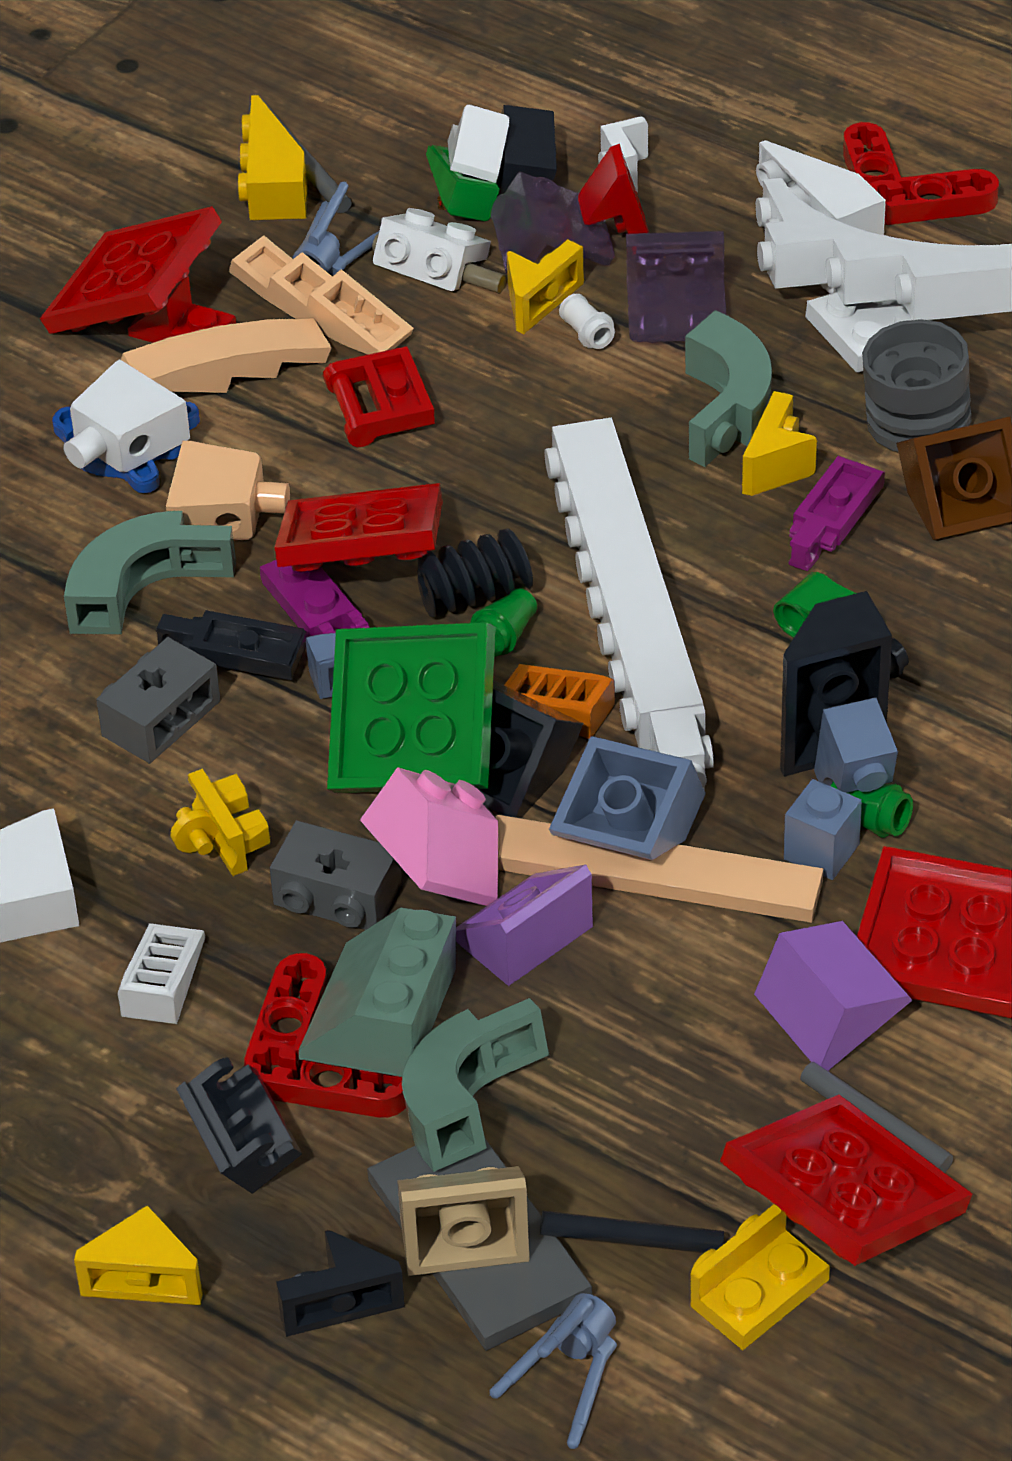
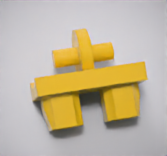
M203 769L189 773L188 781L196 793V798L192 803V810L189 807H183L176 814L178 820L174 823L170 835L176 848L186 853L198 851L200 855H207L213 850L214 846L232 876L248 871L246 854L270 844L269 827L266 819L259 809L233 818L232 814L249 808L248 795L237 774L211 782Z

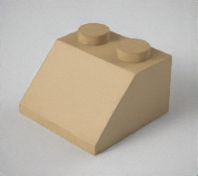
M519 1166L507 1168L487 1167L473 1172L439 1176L427 1174L413 1179L397 1180L400 1220L408 1276L529 1262L527 1188L525 1177Z

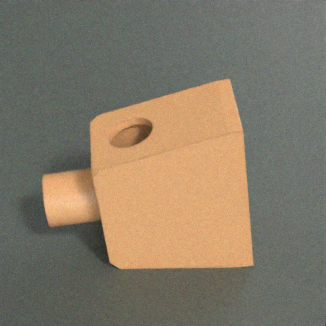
M183 440L166 503V511H183L184 525L232 526L234 541L249 540L254 537L260 512L285 513L288 500H290L289 483L264 482L261 457L255 452Z

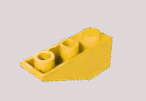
M251 95L250 114L242 115L243 143L240 144L241 171L247 173L238 174L239 201H248L250 220L306 219L307 177L304 151L259 95Z

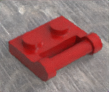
M408 346L330 363L323 371L322 376L327 389L335 393L345 418L344 431L348 442L354 447H365L371 444L377 436L435 424L433 405ZM365 381L377 411L363 413L353 388L354 383Z

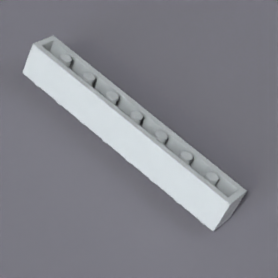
M612 417L553 426L552 448H547L544 452L549 479H558V482L555 483V496L559 513L568 512L569 517H565L568 544L570 548L578 547L579 552H576V567L580 583L589 582L590 585L586 589L589 614L591 619L600 618L601 624L597 625L601 654L603 656L611 655L612 661L608 662L609 678L614 679L615 693L622 692L623 699H620V713L624 730H633L638 747L649 750L650 712L703 705L701 694Z

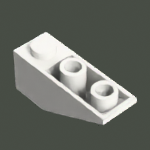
M766 140L759 143V164L756 166V174L762 187L763 179L782 178L788 188L813 209L847 225L884 235L886 200L862 176Z

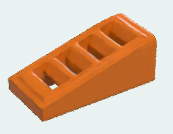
M519 664L504 685L519 692L524 684L530 685L531 687L527 693L521 694L584 723L579 736L587 739L594 736L615 705L614 679L598 674ZM541 690L547 691L545 696L538 695Z

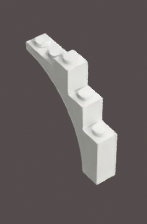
M782 178L763 179V198L756 199V218L759 227L765 226V241L758 242L757 256L760 270L767 271L775 289L828 283L830 288L835 287L844 305L897 300L899 304L905 305L912 320H934L1012 312V244H937L894 238L865 231L837 221L813 209L799 199L788 188Z

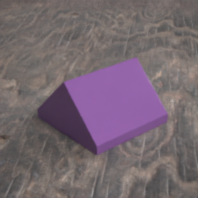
M585 864L531 875L456 927V942L505 984L510 986L593 927L591 872Z
M843 921L779 933L754 993L806 1057L827 1071L912 1001L908 994Z

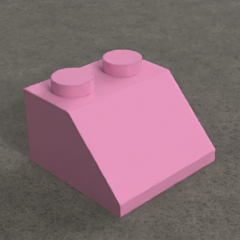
M397 767L360 821L421 890L485 906L498 899V820L483 805L486 800L485 796L476 787L463 780H458L454 784L443 780L437 774L428 770H423L419 774Z

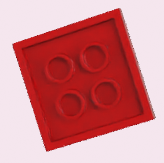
M213 206L105 232L41 316V322L49 334L70 329L72 332H78L96 323L106 321L108 324H113L127 316L141 313L149 316L157 313L168 303L167 297L176 284L187 277L190 272L189 267L198 254L210 245L211 236L222 223Z
M440 483L288 500L274 547L277 567L291 566L294 571L304 572L320 568L323 562L343 560L345 565L357 566L374 561L375 556L395 554L397 559L410 560L426 555L428 550H435L443 504Z
M883 846L857 938L911 999L1012 1018V870Z
M839 1094L726 1142L720 1159V1163L739 1176L746 1186L757 1190L783 1210L790 1220L805 1227L827 1244L833 1253L849 1261L854 1266L966 1213L973 1195Z

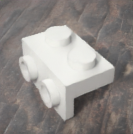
M408 208L406 214L382 217L373 256V263L375 265L449 291H455L460 288L465 264L487 260L491 241L475 236L476 229L471 226L453 222L448 223L446 226L434 222V214L414 208Z

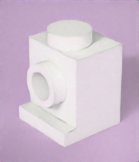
M704 706L650 712V750L692 760L703 789L707 782L705 768H713L711 740L709 735H705Z

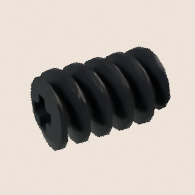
M509 528L499 530L496 540L490 534H484L479 536L477 546L470 539L462 540L458 545L457 551L451 545H444L440 547L438 557L428 550L426 555L418 558L417 578L419 592L425 610L430 617H436V601L442 600L449 612L456 611V595L459 594L462 595L467 605L471 607L475 606L477 589H481L487 600L492 601L495 600V584L500 583L507 595L515 590V579L519 577L527 590H531L533 587V573L527 553L516 534Z

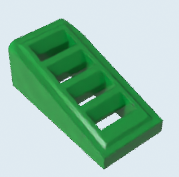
M428 145L426 156L442 203L450 215L481 221L489 220L500 190L498 185L450 170L448 148Z

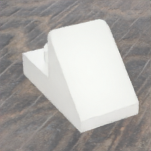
M466 105L459 125L453 124L448 138L450 170L496 183L509 127V117L477 106Z

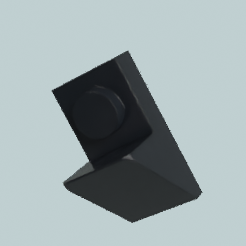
M329 1230L325 1231L329 1269L317 1272L305 1271L292 1278L276 1281L280 1318L286 1337L405 1307L402 1270L399 1261Z

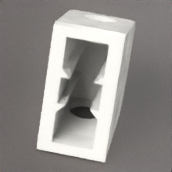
M119 359L73 401L70 413L74 437L64 444V452L69 461L80 469L96 458H99L119 472H129L181 445L183 440L187 441L190 439L186 401Z

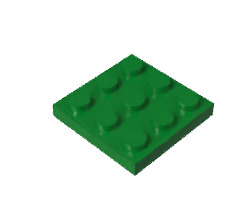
M488 622L336 629L327 789L334 793L380 792L397 767L419 774L423 770H428L447 782L456 784L458 780H463L477 789H488L496 627Z

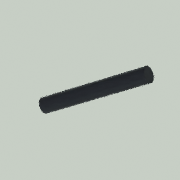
M542 1211L540 1235L698 1253H705L710 1249L717 1250L724 1243V1231L552 1211Z

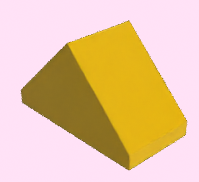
M148 1205L76 1250L74 1263L81 1296L201 1305L203 1295L197 1258Z

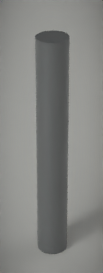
M811 1062L803 1070L800 1080L825 1098L829 1099L838 1094L944 1173L953 1162L952 1154L817 1063Z

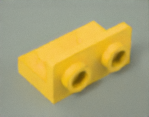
M773 1204L760 1216L755 1214L747 1218L738 1228L735 1236L717 1250L710 1249L698 1258L691 1270V1308L743 1351L829 1281L830 1266L786 1230V1214Z

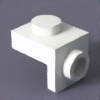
M641 116L600 126L601 152L598 154L599 163L611 146L620 144L635 189L638 192L637 161L648 156V123Z

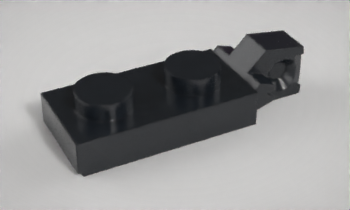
M205 610L203 617H193V619L163 614L156 628L158 645L169 637L212 661L218 667L287 680L293 679L306 648L307 631L304 628Z

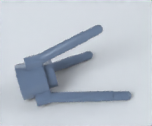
M346 182L339 184L329 202L324 201L321 204L303 243L293 255L294 259L303 252L327 273L329 272L332 275H335L341 269L344 270L348 264L370 250L375 236L379 233L378 231L343 256H340L339 240L335 235L326 230L348 189Z
M581 1293L576 1295L561 1317H557L547 1333L490 1389V1396L494 1399L499 1398L541 1357L549 1356L557 1347L561 1352L573 1359H583L586 1355H592L593 1360L567 1440L568 1447L576 1449L585 1430L606 1362L617 1347L616 1342L608 1336L616 1324V1317L612 1309L604 1301L591 1294Z

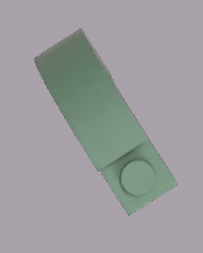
M715 310L685 336V374L708 384L720 392L712 402L689 421V459L703 467H706L720 453L727 452L735 440L748 446L771 398L772 367L765 346L742 323Z
M166 511L142 515L106 530L82 550L69 571L64 592L69 633L122 634L125 611L131 598L139 590L155 581L171 577H234L236 558L232 526L184 525L183 511Z
M530 998L480 1020H477L468 1009L460 1012L427 1034L409 1056L402 1076L403 1095L414 1144L418 1153L433 1172L487 1149L478 1103L473 1098V1095L490 1081L549 1056L541 1010Z

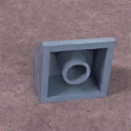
M591 736L549 827V831L554 836L653 860L686 840L706 793L692 760Z

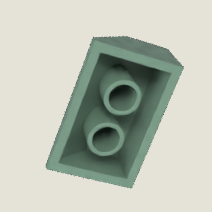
M399 908L346 942L299 1048V1059L402 1077L409 1056L420 1041L431 1032L455 973L456 916L437 914L428 910Z

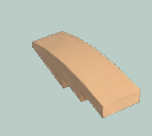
M264 235L231 261L229 272L265 300L295 319L314 318L325 336L367 355L394 349L413 332L414 328L342 269L331 276L303 252L292 259Z
M314 318L267 319L221 325L169 337L124 352L121 360L171 392L227 393L232 377L277 378L282 362L326 363L331 346Z

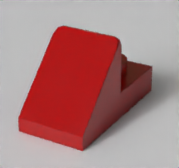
M620 144L611 146L578 195L583 222L585 225H591L614 218L618 233L627 231L633 249L652 244L645 214Z
M187 275L171 291L167 297L168 303L164 308L149 316H145L143 313L138 314L128 328V336L154 343L181 334L221 325L236 324V316L192 304L189 276Z

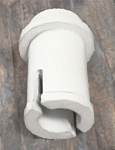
M572 294L563 300L559 308V316L578 333V339L583 346L601 349L613 340L615 334L614 322L608 314L598 312L581 294Z

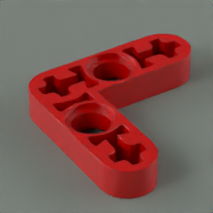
M859 122L850 125L844 131L843 157L847 169L862 176L886 200L884 225L983 214L990 212L998 204L999 179L990 171L967 169L901 177L886 133L880 126L869 122ZM863 145H866L871 151L864 152ZM879 171L885 174L879 176H871L864 174V172ZM929 194V195H937V196H940L941 198H939V199H924V198H921L920 196Z
M296 953L281 960L273 974L244 1058V1066L249 1064L257 1070L269 1094L275 1101L377 1118H389L404 1111L406 1104L402 1089V1077L299 1059V1048L328 985L326 968L323 961L317 956L308 953ZM301 978H308L302 983L300 999L294 997L293 985L298 984ZM282 1018H294L302 1023L298 1029L289 1033H280L271 1028L274 1022ZM271 1065L280 1066V1067H275V1068L272 1070V1073H271V1074H264V1073H262V1072H267V1071L270 1069V1066H271ZM301 1068V1070H300L301 1079H300V1080H294V1078H298V1070H297V1069ZM323 1071H334L343 1076L339 1083L330 1087H321L312 1082L313 1077ZM354 1078H361V1080H357V1089H354ZM383 1084L392 1085L386 1088L385 1093L375 1092L379 1091Z

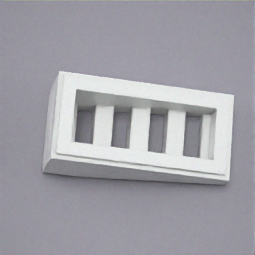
M149 923L118 990L121 1017L177 1024L205 940L203 930ZM159 943L182 945V946H184V947L173 946V945H165V944H159ZM156 954L170 957H178V960L159 958L154 956ZM150 969H158V970H165V971H172V972H171V973L158 972V971H151ZM145 982L165 984V987L145 984Z

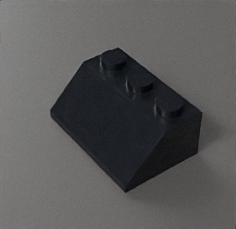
M867 591L815 604L783 654L780 770L784 777L815 768L823 709L877 698L887 723L892 634Z
M493 680L488 789H478L486 798L483 805L504 816L522 818L562 775L584 723Z

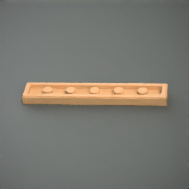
M503 815L496 816L498 820V870L531 876L535 873L586 864L592 874V886L813 922L823 883L824 868L679 844L657 858L650 860L551 835L549 831L551 823Z

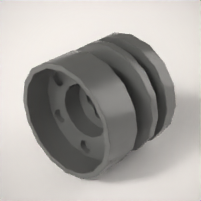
M923 319L908 320L884 327L868 339L862 352L868 431L877 443L898 452L897 442L970 425L969 355L967 342L957 330L941 322Z

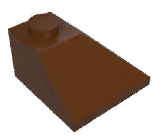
M1011 417L896 443L907 493L933 540L1012 522Z

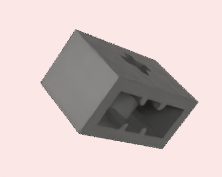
M167 637L151 652L145 653L138 660L137 664L120 679L108 685L96 699L102 737L147 763H152L220 702L216 664Z
M297 820L270 866L274 905L284 907L291 912L306 913L335 921L346 927H357L367 930L384 919L402 887L401 866L380 842Z

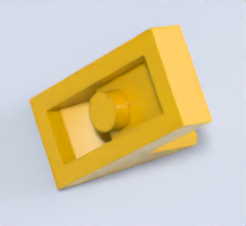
M567 239L552 253L546 254L538 264L512 251L507 252L508 290L516 331L525 334L561 304L565 298L584 284L583 246Z
M773 392L743 455L742 494L753 496L810 477L815 473L817 439L813 435L798 432L799 418L793 416V395Z

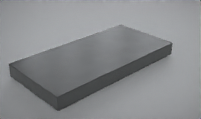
M485 1139L487 1149L435 1172L423 1160L416 1146L367 1168L369 1183L402 1229L397 1180L413 1179L427 1174L439 1176L473 1172L487 1167H506ZM528 1197L529 1262L432 1273L485 1351L564 1313L576 1295L581 1293L592 1295L591 1284L557 1237L540 1235L541 1215Z

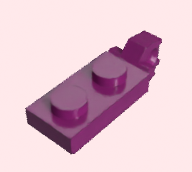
M837 456L793 514V525L789 531V537L792 538L790 541L792 549L789 565L808 571L819 559L822 549L830 552L835 550L836 546L842 543L883 488L885 472Z

